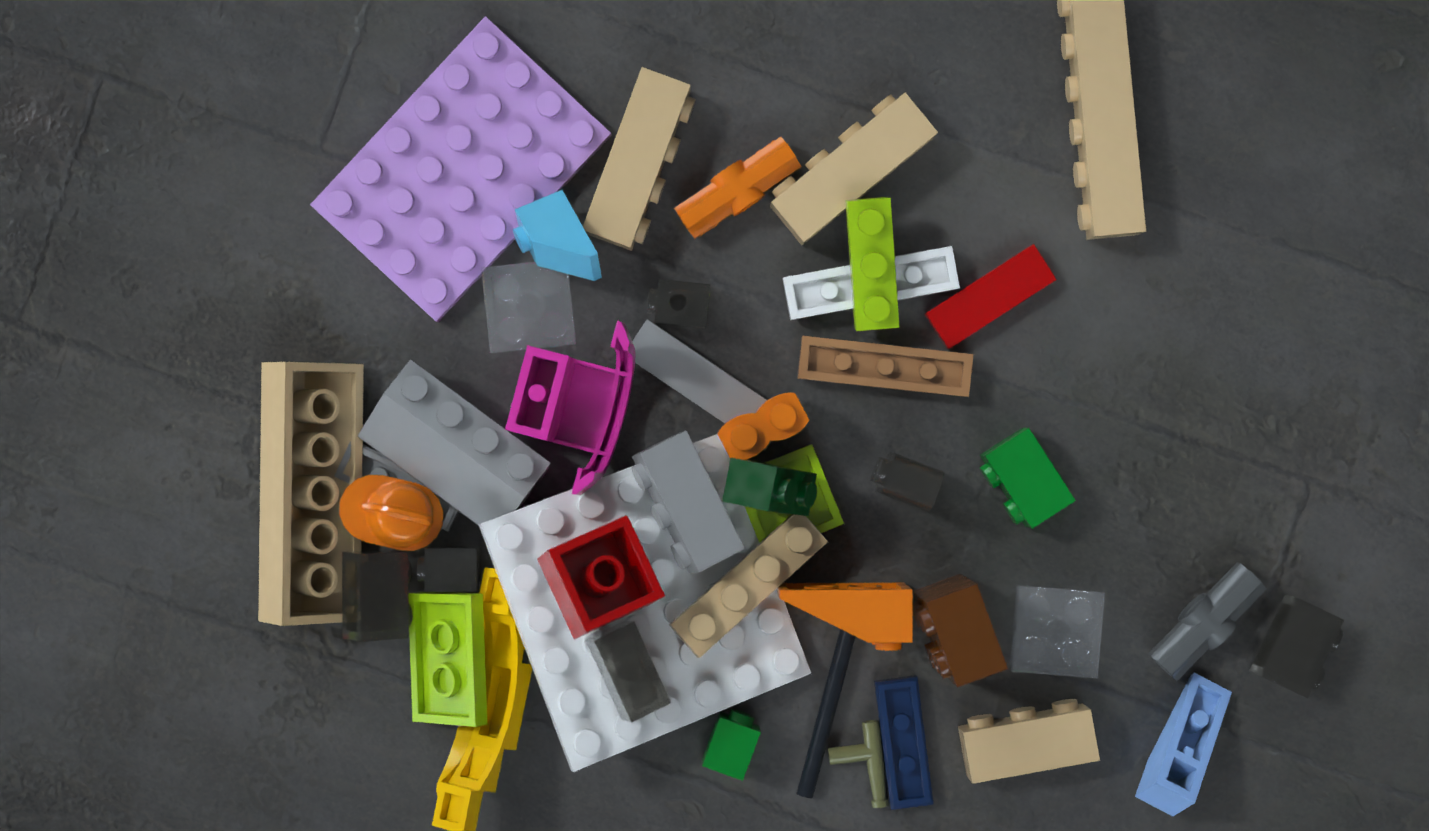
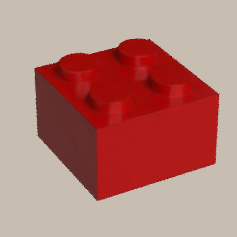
M628 515L553 547L537 559L574 640L665 597Z

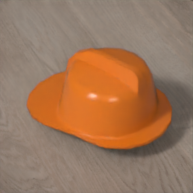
M367 475L353 481L345 489L340 499L339 515L343 526L353 537L366 543L403 551H416L428 546L437 538L443 525V509L438 497L427 487L415 482L384 475Z

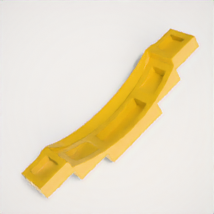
M487 567L484 568L479 594H483L487 725L478 727L458 726L450 754L437 782V802L432 826L449 831H476L483 792L496 793L504 749L516 751L532 673L531 664L522 663L525 647L496 570Z

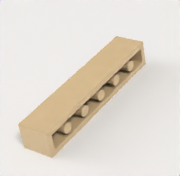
M1057 0L1059 17H1065L1067 32L1061 36L1062 57L1064 60L1069 59L1071 76L1065 79V93L1067 102H1073L1075 119H1070L1069 135L1071 144L1078 146L1079 162H1074L1073 176L1076 188H1082L1083 205H1078L1077 209L1079 229L1081 231L1086 230V240L1139 235L1146 232L1124 0Z

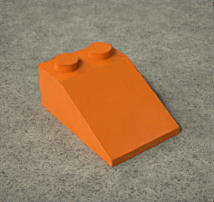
M904 582L782 583L777 588L779 599L868 643H872V645H875L876 650H901L902 643H913L912 589Z

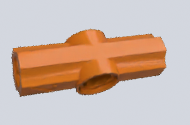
M781 136L763 149L758 150L745 161L739 160L722 170L710 180L711 184L676 206L674 210L695 240L719 225L720 222L733 215L735 217L765 197L766 191L801 169L802 166L790 146Z

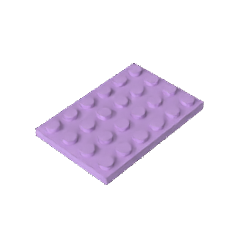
M485 16L310 205L430 317L439 322L515 240L513 229L519 227L515 209L560 191L612 134Z

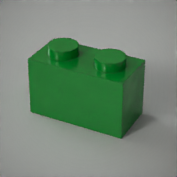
M1029 428L1019 429L980 454L985 463L980 467L983 476L993 489L1000 486L1008 499L1003 503V506L1016 525L1023 522L1025 527L1033 529L1076 501Z

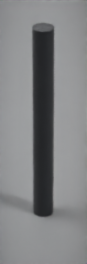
M841 629L796 793L806 798H813L856 638V636Z

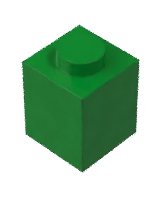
M731 709L729 714L720 711L702 758V766L743 781L761 733L760 726L753 724L755 717L736 709Z

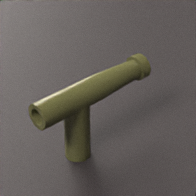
M879 720L863 721L864 744L828 748L830 765L867 761L873 800H871L872 808L889 806V801L886 798Z

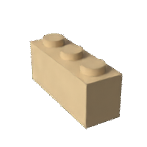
M1077 699L1056 701L1052 703V709L1038 712L1032 706L1016 708L1009 711L1010 717L993 719L992 714L972 716L967 719L968 724L958 726L966 775L972 784L1100 761L1091 709L1084 704H1078Z

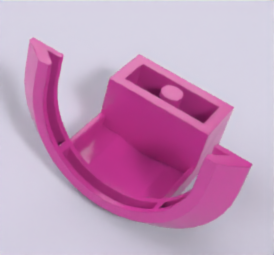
M620 321L616 323L610 346L616 352V369L577 360L567 355L529 345L526 348L505 430L593 453L585 468H578L571 494L582 495L603 477L612 459L625 419L634 377L635 347L627 326Z

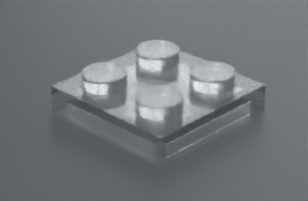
M535 262L481 267L491 354L526 350L527 345L540 349L577 345L569 274L537 266Z
M1017 585L1010 670L1012 672L1098 678L1105 593L1102 591Z

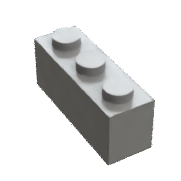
M687 430L677 433L632 456L636 464L632 466L635 480L642 490L648 488L655 505L651 506L653 516L662 530L668 529L675 543L670 548L680 568L684 569L687 567L689 573H700L745 549Z

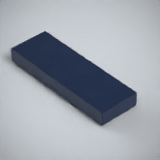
M914 675L875 680L874 687L890 808L895 810L933 805L918 678Z

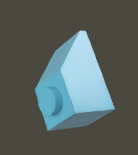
M563 190L515 209L519 227L513 229L514 237L522 253L530 251L537 266L592 281L602 278L598 253Z

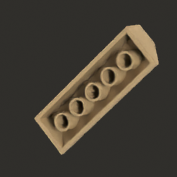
M262 362L259 622L290 626L360 621L361 540L353 537L343 526L339 515V506L345 489L353 481L362 477L363 440L358 437V434L363 428L364 364ZM351 442V456L343 474L350 477L349 483L334 476Z

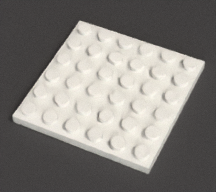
M715 434L693 444L722 501L730 457L720 438ZM632 466L602 477L582 495L571 494V489L478 524L569 767L573 772L811 674L785 602L779 599L777 588L700 658L694 655L669 626L673 620L759 544L744 506L722 501L745 549L700 573H689L687 567L682 569L676 562L670 548L675 543L668 529L662 530L656 522L651 510V506L655 505L648 488L642 490L638 485L632 472ZM628 515L665 597L574 640L537 559L553 547Z

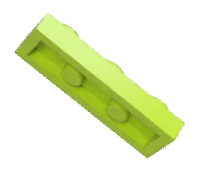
M878 197L845 200L854 328L856 331L899 328L891 198Z

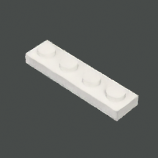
M952 246L895 256L898 300L960 288ZM850 265L782 278L790 320L853 309Z

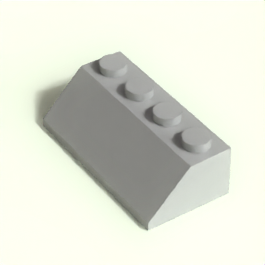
M411 359L384 392L358 434L360 439L477 525L518 510L546 474L551 464Z

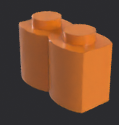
M783 393L765 401L755 413L742 414L730 419L719 429L717 435L730 458L747 460L762 452L770 441L784 440L800 432L809 422V418L795 393Z

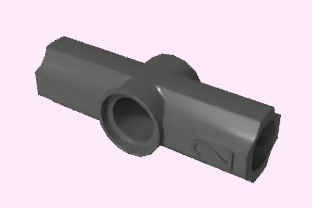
M1237 562L1207 594L1202 593L1198 595L1182 610L1178 617L1179 622L1152 648L1148 655L1167 674L1178 681L1207 650L1217 648L1232 634L1237 625L1235 621L1252 606L1267 588L1251 571Z

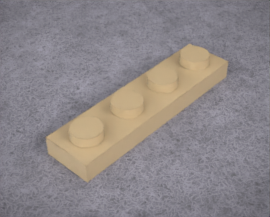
M791 514L673 620L669 626L694 655L700 658L828 541L806 516Z

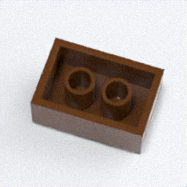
M958 574L912 591L916 602H913V618L917 627L921 628L922 632H925L927 637L930 638L931 642L924 644L932 668H935L937 673L941 674L942 679L949 678L958 688L1008 669L980 590L975 582L962 574Z

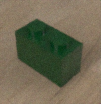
M730 458L722 501L768 512L809 516L810 508L815 503L817 497V486L815 484L817 474L773 464Z

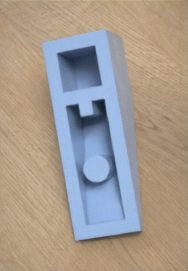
M1196 673L1190 675L1148 758L1135 795L1136 798L1171 816H1175L1196 802L1232 694L1231 691Z

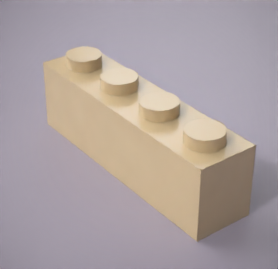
M641 67L583 224L587 235L632 251L635 242L643 244L651 220L644 218L650 202L658 204L666 182L665 179L659 176L665 161L673 163L681 139L674 137L680 121L688 123L696 99L689 97L691 93L690 84Z
M906 92L898 99H895L892 94L887 96L871 110L876 117L863 127L858 121L838 137L843 144L830 154L824 148L805 164L809 171L799 180L795 181L790 176L772 191L776 198L770 204L771 209L801 245H804L846 210L845 200L860 199L937 135V130Z

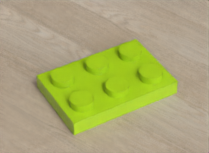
M449 592L408 593L412 722L470 727L487 725L483 594Z

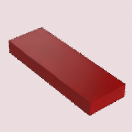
M1032 244L926 312L925 316L946 349H950L1057 279L1036 246Z

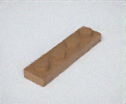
M802 336L797 379L969 397L974 354Z

